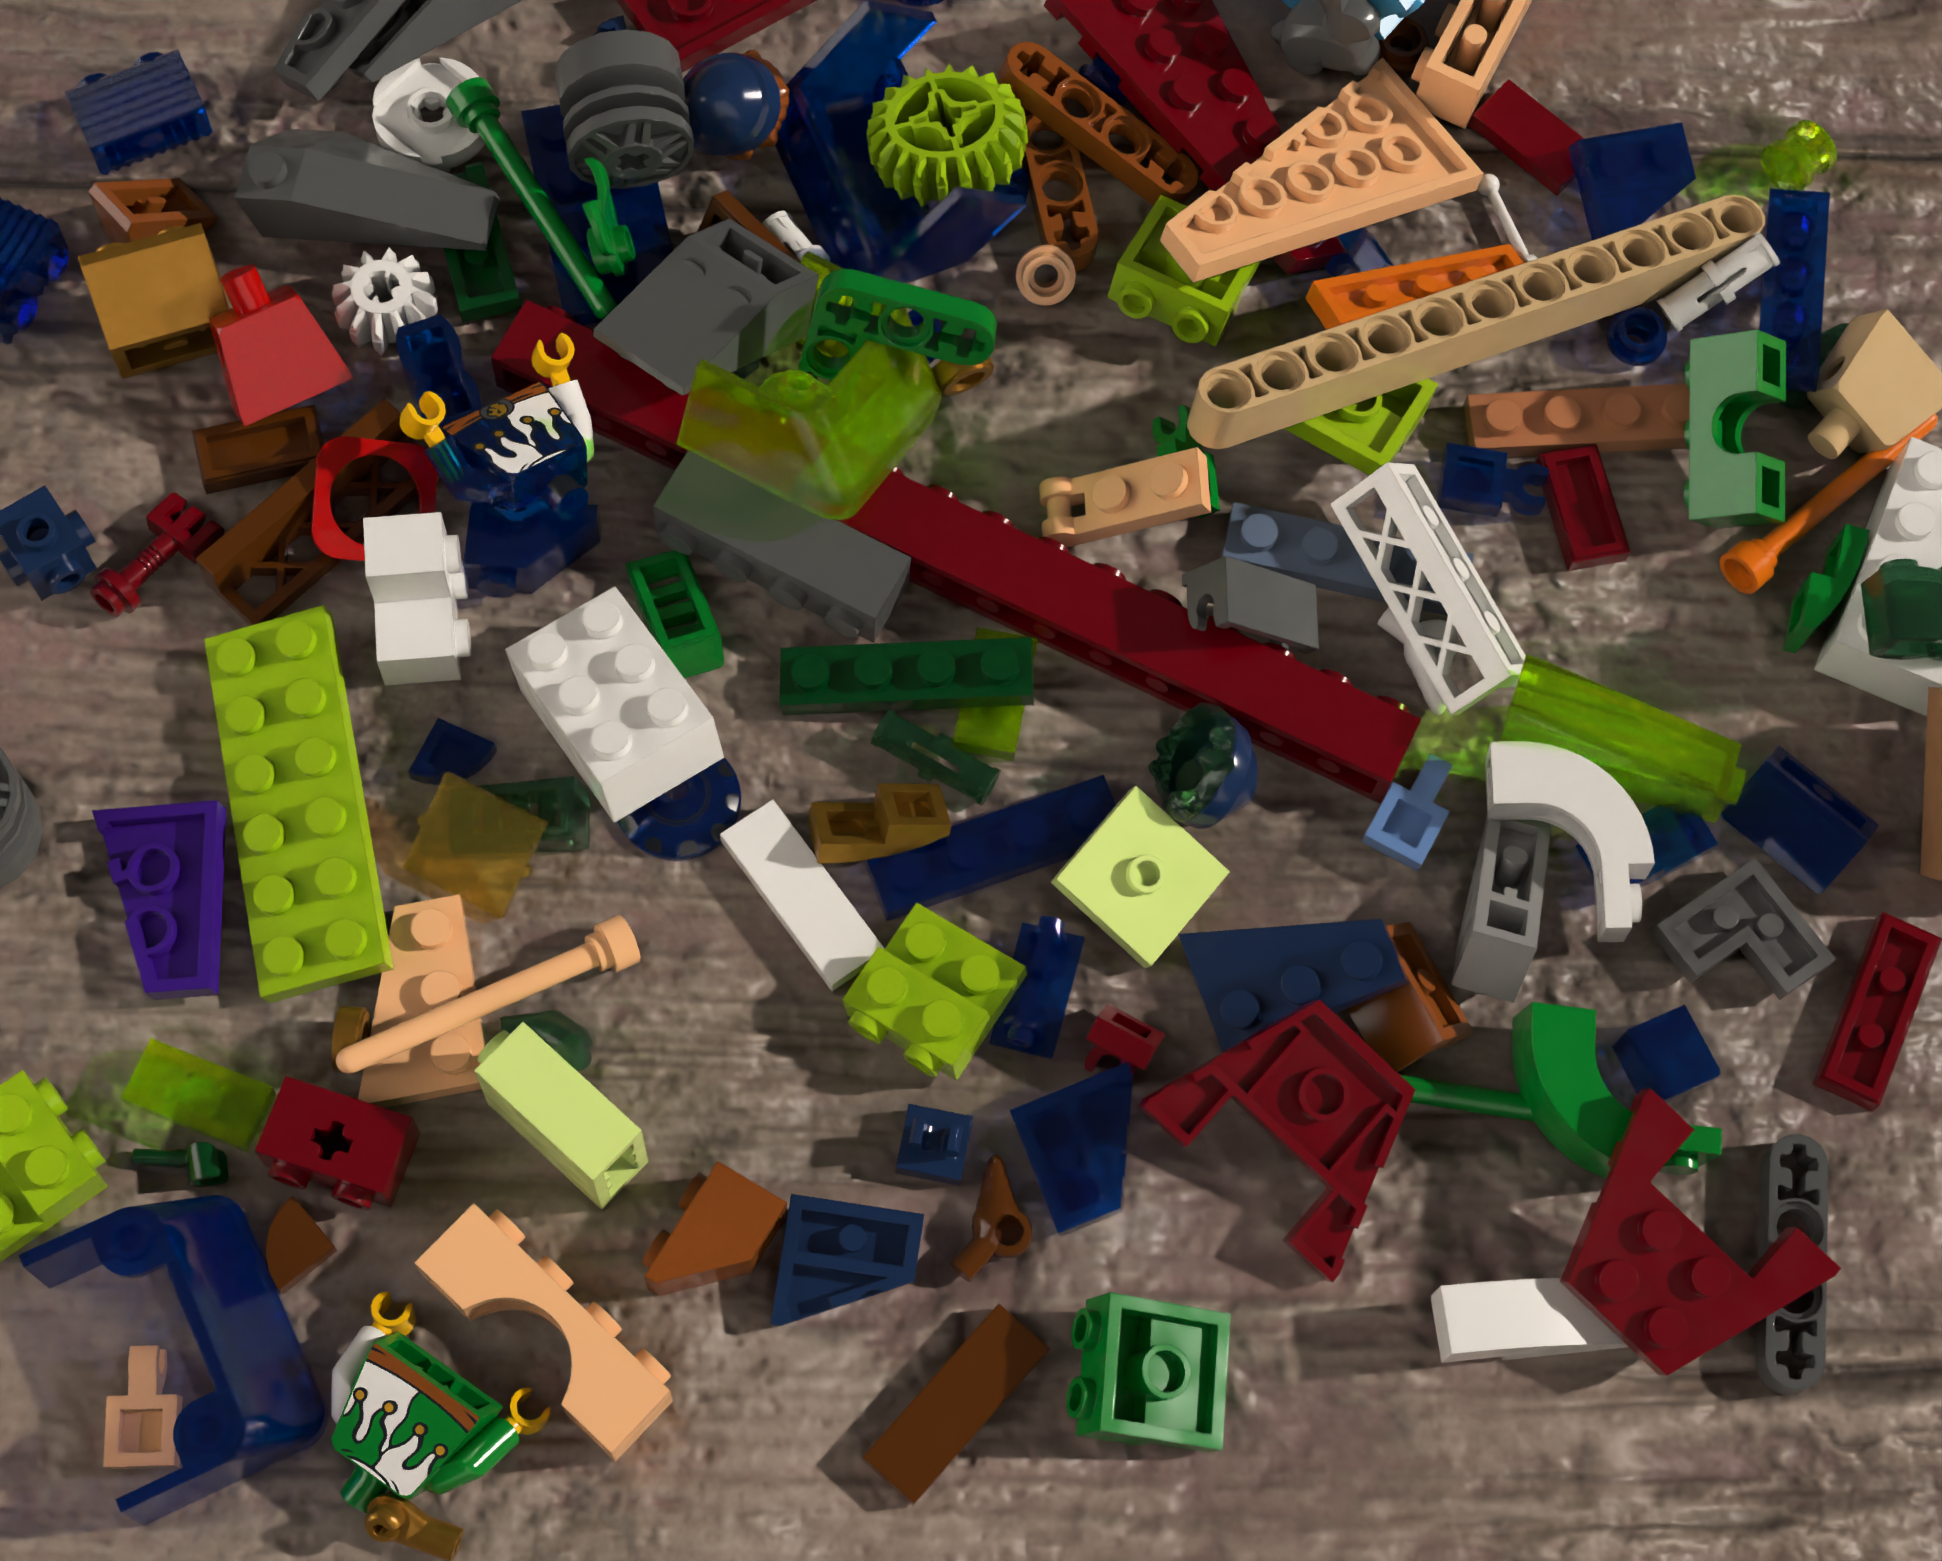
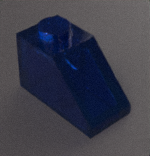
M472 495L463 566L469 589H477L480 593L495 598H507L515 593H534L601 542L602 529L598 505L556 502L524 519L512 520L493 508L485 498H478L476 495ZM499 497L506 502H515L513 498Z

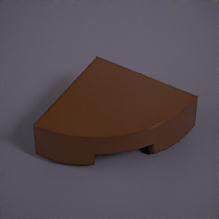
M294 1196L290 1197L275 1215L266 1240L268 1270L275 1285L282 1294L286 1293L338 1251Z

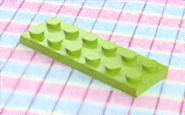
M324 605L204 639L260 998L273 1003L393 970L333 613Z

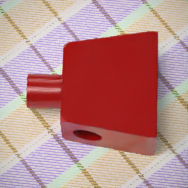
M254 264L236 268L220 278L233 308L209 319L232 408L244 426H248L353 379L350 370L303 300L290 285L279 287L267 293Z

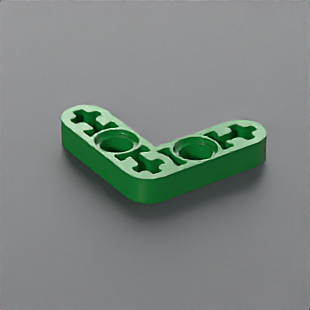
M843 268L832 271L825 276L819 288L794 377L790 407L795 416L810 425L825 426L839 420L847 403L865 340L959 365L971 366L980 364L987 360L994 351L997 329L995 316L986 306L977 302L858 270ZM842 296L854 298L851 306L839 304ZM874 302L881 304L879 316L871 314ZM909 308L917 311L924 321L912 327L903 326L892 319L891 313L896 309ZM935 319L943 320L940 332L933 331ZM965 328L976 331L971 339L960 336ZM824 340H836L847 347L849 353L842 357H829L822 354L816 344ZM818 377L829 380L827 393L823 399L812 397Z

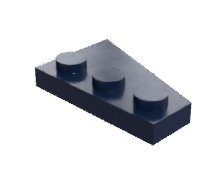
M1382 919L1178 934L1222 1052L1311 1000H1321L1332 1012L1337 1013L1409 983L1389 931Z

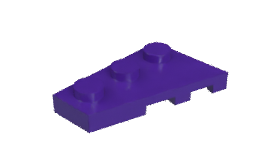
M218 800L92 810L97 830L104 837L110 858L107 864L113 884L119 889L127 916L125 926L145 993L154 1000L219 995L227 809Z

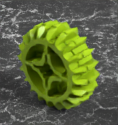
M950 63L944 72L932 73L925 67L922 77L915 79L903 75L901 88H885L883 101L873 103L872 119L868 120L866 132L870 162L874 165L875 172L879 173L884 187L894 188L901 200L915 195L921 207L928 204L931 200H939L944 209H946L951 200L962 199L970 206L973 195L980 193L992 198L995 184L1010 185L1013 171L1022 168V160L1026 151V144L1028 143L1025 111L1021 107L1020 99L1015 98V95L1012 93L1010 84H999L994 72L979 77L973 65L963 72H955Z

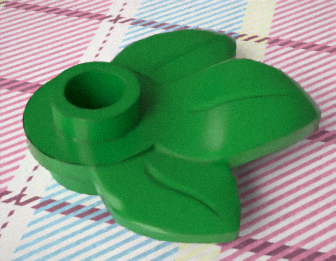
M593 157L586 158L584 160L594 175L598 193L597 200L587 201L582 205L591 226L587 229V240L594 265L601 276L614 273L617 278L626 276L628 274V262L636 259L631 234L625 224L618 225L606 168Z

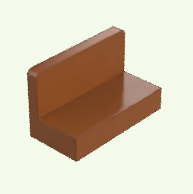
M1410 921L1386 925L1409 983L1347 1008L1365 1043L1397 1073L1430 1051L1454 1046L1474 1033Z

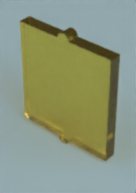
M446 772L428 812L418 817V824L421 828L403 868L454 895L460 894V897L465 901L502 919L506 916L522 879L530 876L533 872V868L529 863L548 822L451 772Z

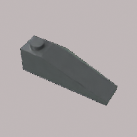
M410 0L405 9L401 6L381 29L377 40L365 48L348 68L355 75L374 82L522 0Z
M286 129L250 145L234 197L262 237L486 251L499 203L497 193L345 132Z

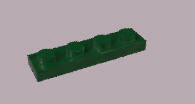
M1031 637L780 648V708L783 715L1034 705L1033 644Z

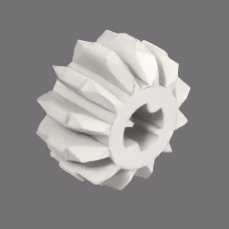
M388 247L383 255L382 260H373L371 255L363 251L361 257L362 266L358 268L343 264V271L341 272L343 283L333 285L332 297L334 304L337 306L334 312L337 324L343 331H349L351 341L358 348L372 341L374 350L382 356L389 343L397 342L398 347L407 353L410 346L408 336L414 335L427 338V333L429 332L427 320L437 318L438 305L436 298L433 297L435 292L434 281L428 272H421L419 262L415 260L413 255L398 262L396 253L390 247Z

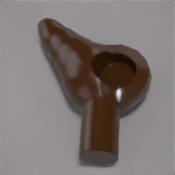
M996 1154L989 1158L983 1173V1182L976 1210L972 1217L971 1227L974 1237L950 1263L953 1270L968 1282L975 1277L992 1256L998 1258L1021 1256L1028 1250L1032 1241V1225L1027 1216L1019 1211V1206L1011 1189L1005 1161Z

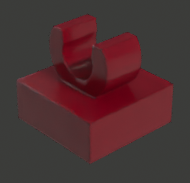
M1107 1004L1097 1016L1086 1037V1040L1095 1045L1086 1057L1085 1069L1093 1072L1104 1055L1117 1057L1122 1064V1072L1115 1085L1122 1089L1130 1083L1138 1067L1142 1070L1146 1069L1162 1042L1165 1033Z

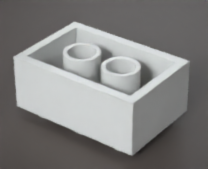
M616 586L505 649L520 691L614 823L724 758L713 716Z

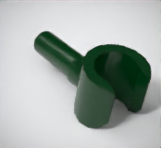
M208 1142L192 1143L186 1147V1150L135 1148L132 1152L131 1159L133 1165L187 1167L189 1185L193 1187L217 1186L226 1183L229 1178L226 1154Z

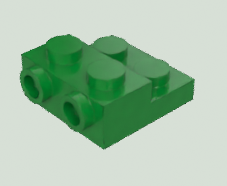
M1113 1292L1087 1299L1086 1307L1081 1308L1076 1313L1071 1330L1074 1348L1082 1350L1080 1377L1077 1376L1071 1381L1066 1396L1067 1413L1069 1417L1077 1419L1076 1436L1135 1446L1152 1443L1208 1453L1223 1450L1231 1314Z

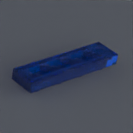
M1772 188L1769 191L1765 239L1776 253L1780 264L1776 267L1773 266L1762 274L1758 330L1786 341V390L1816 392L1820 367L1830 192Z
M1104 775L951 826L949 836L910 851L865 860V867L885 919L889 921L909 914L916 902L927 908L1071 858L1112 811L1116 803Z

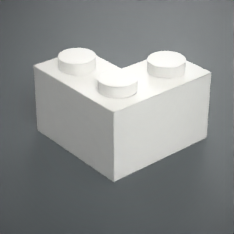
M441 512L363 518L365 575L374 601L377 664L385 686L461 680L460 657L471 656V637L468 619H458L457 599H468L465 561H461L458 535H447Z

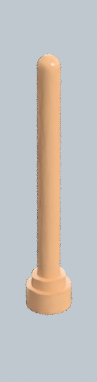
M616 915L595 924L594 932L585 936V944L345 1047L338 1052L336 1065L341 1072L346 1074L358 1072L595 967L599 972L610 968L612 972L616 973L640 962V952L633 932L621 915Z

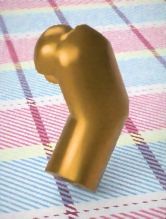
M396 1493L381 1494L373 1499L367 1507V1515L364 1518V1528L372 1539L383 1543L393 1541L445 1561H453L464 1535V1528L426 1514L410 1500L401 1498Z

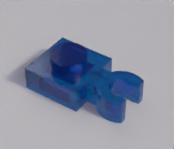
M1447 443L1442 457L1437 504L1439 508L1497 517L1502 508V502L1509 503L1516 512L1522 515H1540L1545 506L1546 497L1530 495L1525 491L1523 485L1543 486L1548 477L1549 469L1539 464H1526L1517 470L1507 469V452Z

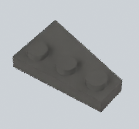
M323 0L319 9L304 14L273 71L287 86L320 101L328 91L339 84L343 73L360 53L377 40L381 29L397 10L410 0Z

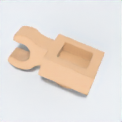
M159 1345L130 1346L128 1358V1395L107 1396L104 1468L180 1467L183 1397L178 1394L162 1395L167 1373V1350L160 1349Z

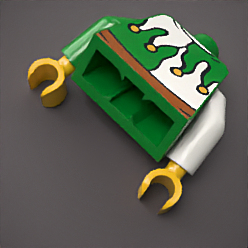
M390 1292L378 1293L373 1298L371 1314L374 1323L371 1326H363L332 1370L331 1417L337 1426L332 1435L331 1444L336 1451L356 1464L355 1469L342 1487L340 1494L349 1505L364 1513H367V1507L373 1499L381 1494L388 1493L389 1490L401 1498L411 1500L425 1491L442 1495L483 1477L519 1443V1433L531 1435L542 1430L548 1421L551 1410L550 1406L547 1407L540 1417L533 1420L521 1417L517 1411V1406L524 1402L533 1391L532 1388L526 1387L516 1391L511 1398L507 1417L505 1419L496 1417L503 1408L501 1404L405 1337L414 1328L416 1322L412 1302L408 1303L399 1318L394 1320L383 1318V1314L389 1309L393 1301Z

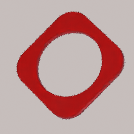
M340 436L327 441L320 448L316 458L311 536L319 551L335 559L365 561L364 545L355 542L342 532L334 520L330 506V493L336 476L345 465L359 457L377 455L399 463L408 471L416 484L419 495L418 514L435 513L438 468L434 457L427 449L412 443Z

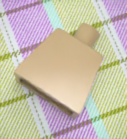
M1888 309L1855 316L1807 387V398L1824 416L1820 423L1808 434L1811 446L1819 454L1829 459H1836L1848 445L1859 454L1886 450L1942 409V372Z

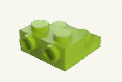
M1160 195L1118 261L1107 298L1117 302L1120 310L1131 318L1141 319L1149 316L1171 326L1175 335L1182 341L1187 343L1204 341L1216 346L1236 313L1242 294L1261 261L1193 283L1160 242L1165 224L1188 206Z
M1428 378L1283 429L1363 473L1371 475L1384 464L1391 463L1396 454L1402 451L1427 411L1438 383Z
M916 902L886 948L877 947L842 1001L847 1015L851 1017L848 1024L861 1036L876 1044H881L884 1038L906 1050L903 1054L904 1059L922 1073L935 1078L941 1071L957 1081L1027 976L1026 966Z
M23 1070L0 1085V1263L108 1187L96 1170L97 1167L106 1162L99 1149L83 1129L72 1135L59 1116L69 1109L60 1094L46 1076L35 1083Z

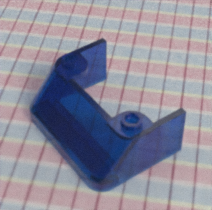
M865 0L786 84L790 90L789 107L787 109V117L782 121L781 129L778 131V141L775 147L822 248L830 256L829 264L833 271L843 268L853 269L906 284L968 262L1027 206L1022 195L955 187L930 211L928 204L923 207L920 206L915 195L901 200L894 188H885L879 173L875 172L874 165L870 162L866 132L868 120L872 119L873 103L883 101L885 88H901L903 75L908 76L901 58L937 22L933 12Z
M208 1195L122 1208L19 1255L23 1268L49 1289L101 1265H104L113 1274L123 1278L143 1277L166 1267L216 1389L189 1403L180 1412L175 1421L173 1441L183 1468L115 1499L120 1513L145 1526L308 1449L324 1434L329 1418L327 1403L281 1294L270 1275L267 1261L251 1223L242 1208L232 1199L221 1195Z

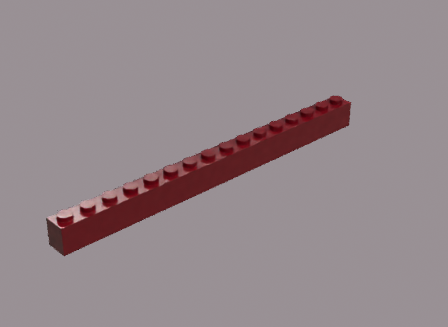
M526 300L492 354L491 362L497 387L514 394L540 382L546 389L553 387L551 379L543 377L535 371L532 366V354L540 339L544 345L546 355L551 359L560 360L561 357L556 348V339L559 333L566 334L572 340L575 349L567 371L571 381L578 380L591 416L593 432L673 470L677 469L689 448L692 447L911 557L910 582L1026 637H1031L1033 640L1195 717L1201 719L1213 713H1224L1234 717L1249 732L1252 744L1381 804L1422 720L1411 714L1409 709L1400 701L1388 696L1374 697L1353 687L1347 677L1330 669L1317 670L1296 660L1295 656L1281 645L1271 642L1261 644L1240 634L1236 628L1223 629L1216 627L1214 616H1207L1208 621L1205 631L1193 629L1188 620L1187 608L1182 607L1181 602L1170 593L1159 589L1148 591L1127 581L1119 570L1104 563L1091 564L1071 555L1063 544L1052 538H1035L1014 528L1010 520L997 512L989 510L980 512L959 502L958 498L949 490L934 484L927 485L926 487L905 477L899 468L883 459H872L871 461L850 451L841 440L830 434L818 433L815 435L794 425L793 421L783 412L771 407L760 409L741 400L732 389L721 383L710 382L682 396L593 337L594 330L577 323L571 314L559 307L547 306L544 308L532 301Z

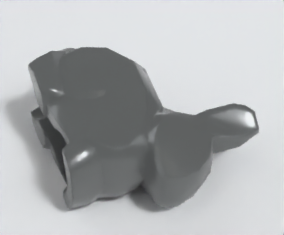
M1301 0L1294 5L1285 20L1280 21L1271 28V37L1281 46L1286 56L1287 64L1297 72L1305 75L1317 74L1323 68L1338 71H1351L1355 75H1364L1372 69L1379 59L1381 46L1374 35L1380 30L1381 15L1367 0Z

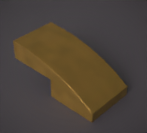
M877 783L873 803L811 802L807 820L817 863L863 861L910 851L949 836L952 826L940 784Z

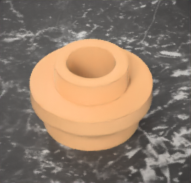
M1053 245L1035 246L1025 252L1017 264V286L1022 295L1032 303L1044 306L1059 303L1070 294L1075 284L1076 272L1073 261L1059 247ZM1044 264L1053 266L1057 270L1056 277L1049 283L1037 281L1034 273L1039 266Z

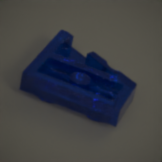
M1682 122L1580 139L1568 147L1592 240L1642 224L1696 179Z
M1128 1062L1010 1110L1057 1232L1061 1237L1123 1212L1134 1078Z

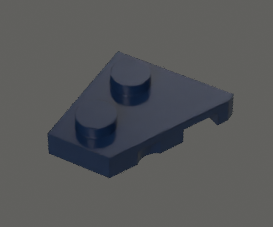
M791 1194L770 1324L783 1326L913 1283L915 1281L924 1214Z

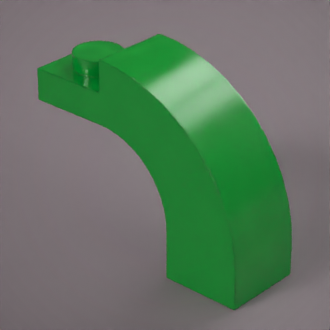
M1531 1002L1512 1018V1062L1519 1092L1525 1098L1531 1110L1533 1120L1544 1136L1571 1161L1585 1170L1606 1179L1610 1170L1608 1162L1615 1144L1622 1140L1633 1112H1630L1612 1096L1600 1076L1595 1055L1596 1010ZM1690 1125L1694 1131L1660 1169V1172L1674 1175L1697 1173L1698 1167L1722 1155V1128Z

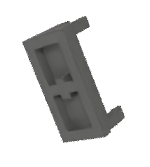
M1228 556L1182 574V586L1187 587L1188 620L1193 629L1206 630L1208 621L1206 607L1208 603L1214 604L1212 612L1216 627L1223 629L1232 627L1269 638V642L1281 645L1288 649L1289 645L1295 646L1299 652L1305 654L1319 649L1315 584Z

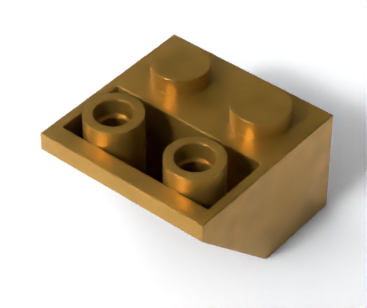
M201 223L187 227H168L154 236L128 243H109L101 246L95 252L78 256L106 342L122 379L217 353L209 319L231 308Z

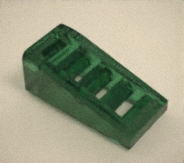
M575 776L452 788L451 851L454 853L559 852L583 850L590 847V794L588 788ZM557 803H561V826H557ZM486 804V833L476 834L477 805ZM503 804H511V831H503ZM530 804H538V828L530 829Z

